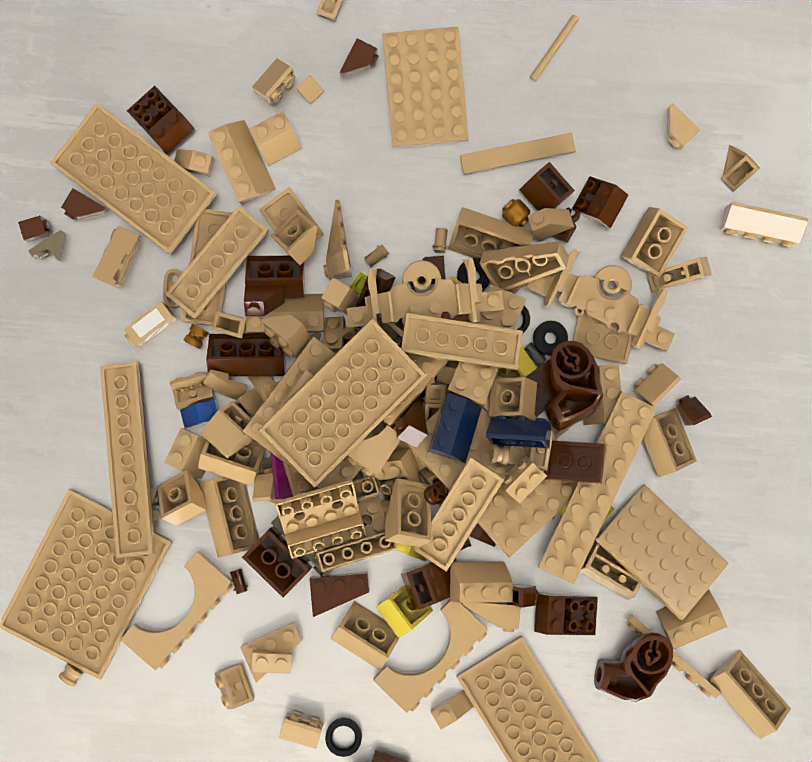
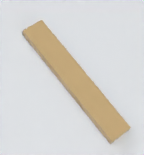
M571 132L460 155L463 174L465 175L576 152Z

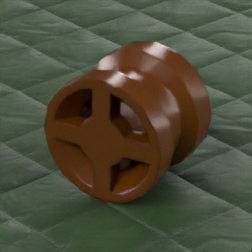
M435 482L424 490V498L431 505L440 503L448 495V489L442 482Z

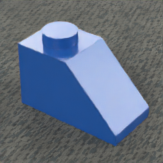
M214 399L180 409L184 428L209 422L219 410L218 401Z

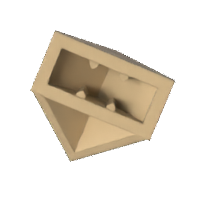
M729 144L721 178L735 191L755 174L760 167L747 153Z

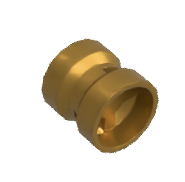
M191 324L190 332L188 335H185L183 341L200 349L203 338H206L209 332Z

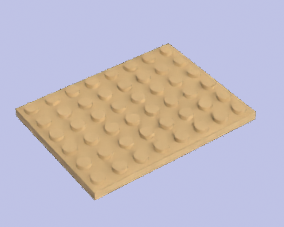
M496 374L495 379L501 377L498 374ZM491 389L486 406L478 405L482 409L466 463L428 452L440 410L426 421L428 435L417 447L405 442L433 475L447 487L449 492L472 456L502 475L508 473L514 467L508 464L503 465L501 462L490 463L492 445L486 438V432L491 417H488ZM544 479L520 504L500 486L478 521V524L510 558L569 502L578 482Z
M68 489L0 621V628L98 679H102L121 642L120 639L124 636L172 541L154 532L155 554L116 558L112 510Z

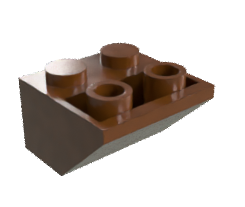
M550 162L519 189L537 211L544 208L556 209L575 191Z
M589 176L572 210L575 212L576 210L579 211L580 215L599 225L611 228L629 195L616 184Z

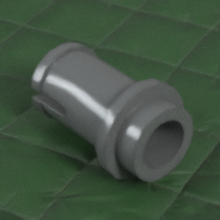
M532 342L524 348L528 356L538 367L547 360L545 354H542Z

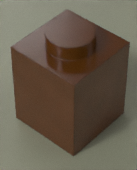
M41 215L18 222L23 240L26 242L50 236L48 232L51 230L50 224Z

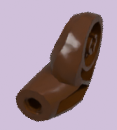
M565 341L559 344L553 350L550 358L551 380L557 394L547 404L546 414L550 423L557 431L576 424L593 414L603 398L599 382V368L595 358L587 347L577 341Z
M650 632L637 637L623 651L621 660H601L598 662L594 674L596 689L632 702H638L651 697L657 685L669 672L673 660V647L669 640L660 633Z

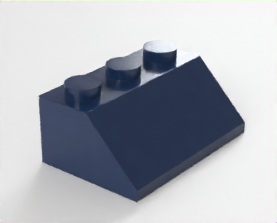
M451 393L445 395L428 452L466 463L482 408L466 398Z
M496 416V418L490 419L486 438L491 445L550 449L551 424L547 419L535 418V421L527 420L526 417L508 419L507 416Z

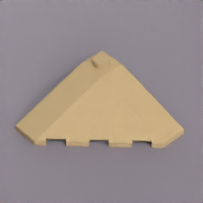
M335 200L326 256L327 265H323L324 274L329 276V280H332V278L352 277L340 200Z

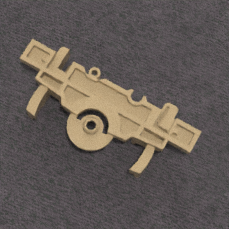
M573 249L570 252L566 269L555 272L553 277L544 276L529 282L527 285V289L546 297L544 305L548 308L551 306L557 291L561 292L559 298L561 304L569 308L575 306L574 314L576 316H582L584 311H586L587 316L604 323L607 329L610 328L612 323H616L618 325L617 333L624 332L634 337L631 344L635 348H643L646 342L667 352L675 333L658 326L661 319L658 313L665 302L667 290L657 289L651 310H649L642 304H639L638 299L630 294L632 280L628 272L622 267L616 265L606 266L598 271L595 278L587 275L581 277L570 274L569 272L575 259L581 253L577 249ZM600 279L603 280V288L609 294H616L621 289L625 291L619 297L609 298L600 291L599 281ZM609 282H615V288H610Z
M472 258L463 259L468 283L455 284L451 279H441V274L434 264L419 260L411 263L405 269L402 277L403 284L393 286L391 291L377 294L376 286L377 269L368 270L370 296L365 297L366 306L346 308L348 327H362L371 319L377 323L376 315L382 314V323H396L403 318L402 323L404 325L406 313L441 318L443 312H448L451 320L454 316L468 314L470 323H478L481 320L480 313L504 310L502 290L482 292V285L476 284V269ZM419 277L425 278L424 284L418 282ZM432 279H435V285L432 290L424 294L414 292L408 283L412 281L415 288L424 290L430 286Z

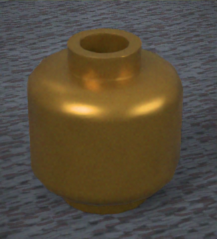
M512 199L502 208L503 218L513 226L520 225L523 227L529 221L530 209L520 199Z

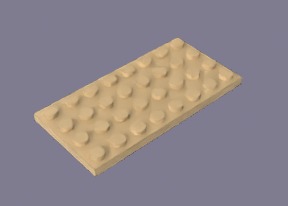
M98 103L93 106L50 162V164L170 255L217 195L216 192Z
M371 319L258 431L315 488L427 375Z
M522 636L456 676L508 762H599Z

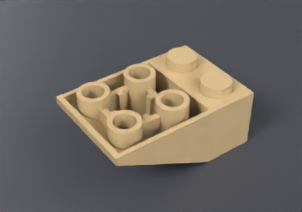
M410 448L394 450L378 476L374 475L384 500L390 501L394 482L397 478L420 483L417 463Z

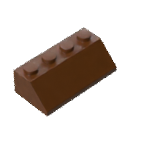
M266 333L243 334L242 338L228 334H209L206 357L207 371L209 372L212 369L237 377L284 376L286 354L281 347L276 348L271 344V338Z

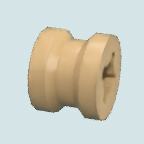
M492 444L490 463L501 462V464L507 465L509 446L504 445L501 447L497 444Z
M67 663L64 672H61L58 677L67 685L74 687L77 683L76 680L83 675V672Z

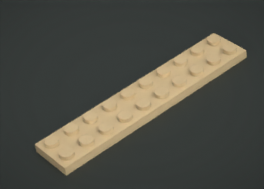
M134 361L100 366L116 558L155 554L139 362Z
M623 391L620 392L597 443L606 445L602 484L577 483L538 568L569 583H575L656 412V407Z

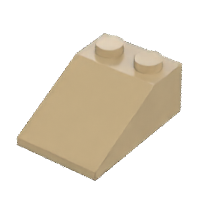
M399 478L395 479L385 520V541L420 547L431 541V504L424 498V490L430 485Z

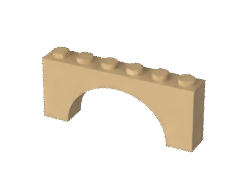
M303 370L277 410L314 375L307 370ZM383 425L377 433L363 439L345 457V460L352 465L357 463L362 467L361 471L368 476L372 474L378 476L400 442V439L397 438L394 429L388 425Z
M197 551L184 565L193 579L195 588L193 605L185 619L175 627L162 631L147 630L135 623L120 639L154 670L158 667L162 669L168 663L169 659L167 657L171 652L175 654L180 649L182 639L184 637L188 639L195 630L192 628L195 624L198 623L200 625L206 619L207 615L205 613L208 609L213 610L218 605L220 595L222 593L226 595L232 588L230 585L233 582L232 579L200 551Z
M449 600L441 608V612L447 618L450 626V639L445 653L438 662L430 668L417 673L399 672L386 665L374 677L373 681L406 713L409 710L413 712L420 704L418 701L423 696L425 698L428 697L434 690L432 688L436 682L440 684L447 677L445 673L450 668L453 670L458 666L462 655L467 656L474 649L472 645L477 640L481 642L486 637L487 627L462 603Z

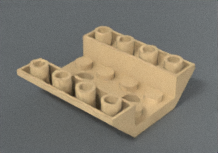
M374 475L353 481L361 518L368 516L372 520L369 526H364L367 537L316 551L315 555L322 572L397 550L395 542L385 541L386 517L379 499L380 493Z
M352 480L275 502L292 559L367 537Z

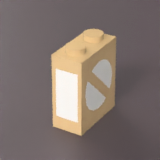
M161 301L126 327L124 330L127 334L124 336L131 345L142 347L178 319L171 309Z

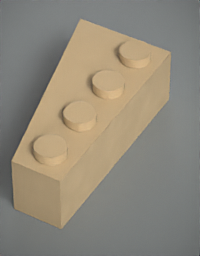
M561 241L483 251L480 265L492 285L507 291L566 269L569 255Z

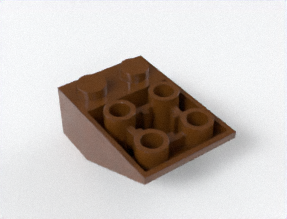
M155 85L127 110L166 154L195 129Z
M433 562L401 573L414 610H420L450 598V567L446 572Z
M538 593L534 632L545 635H595L598 597Z

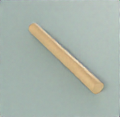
M573 14L531 74V79L536 81L579 20L576 15Z

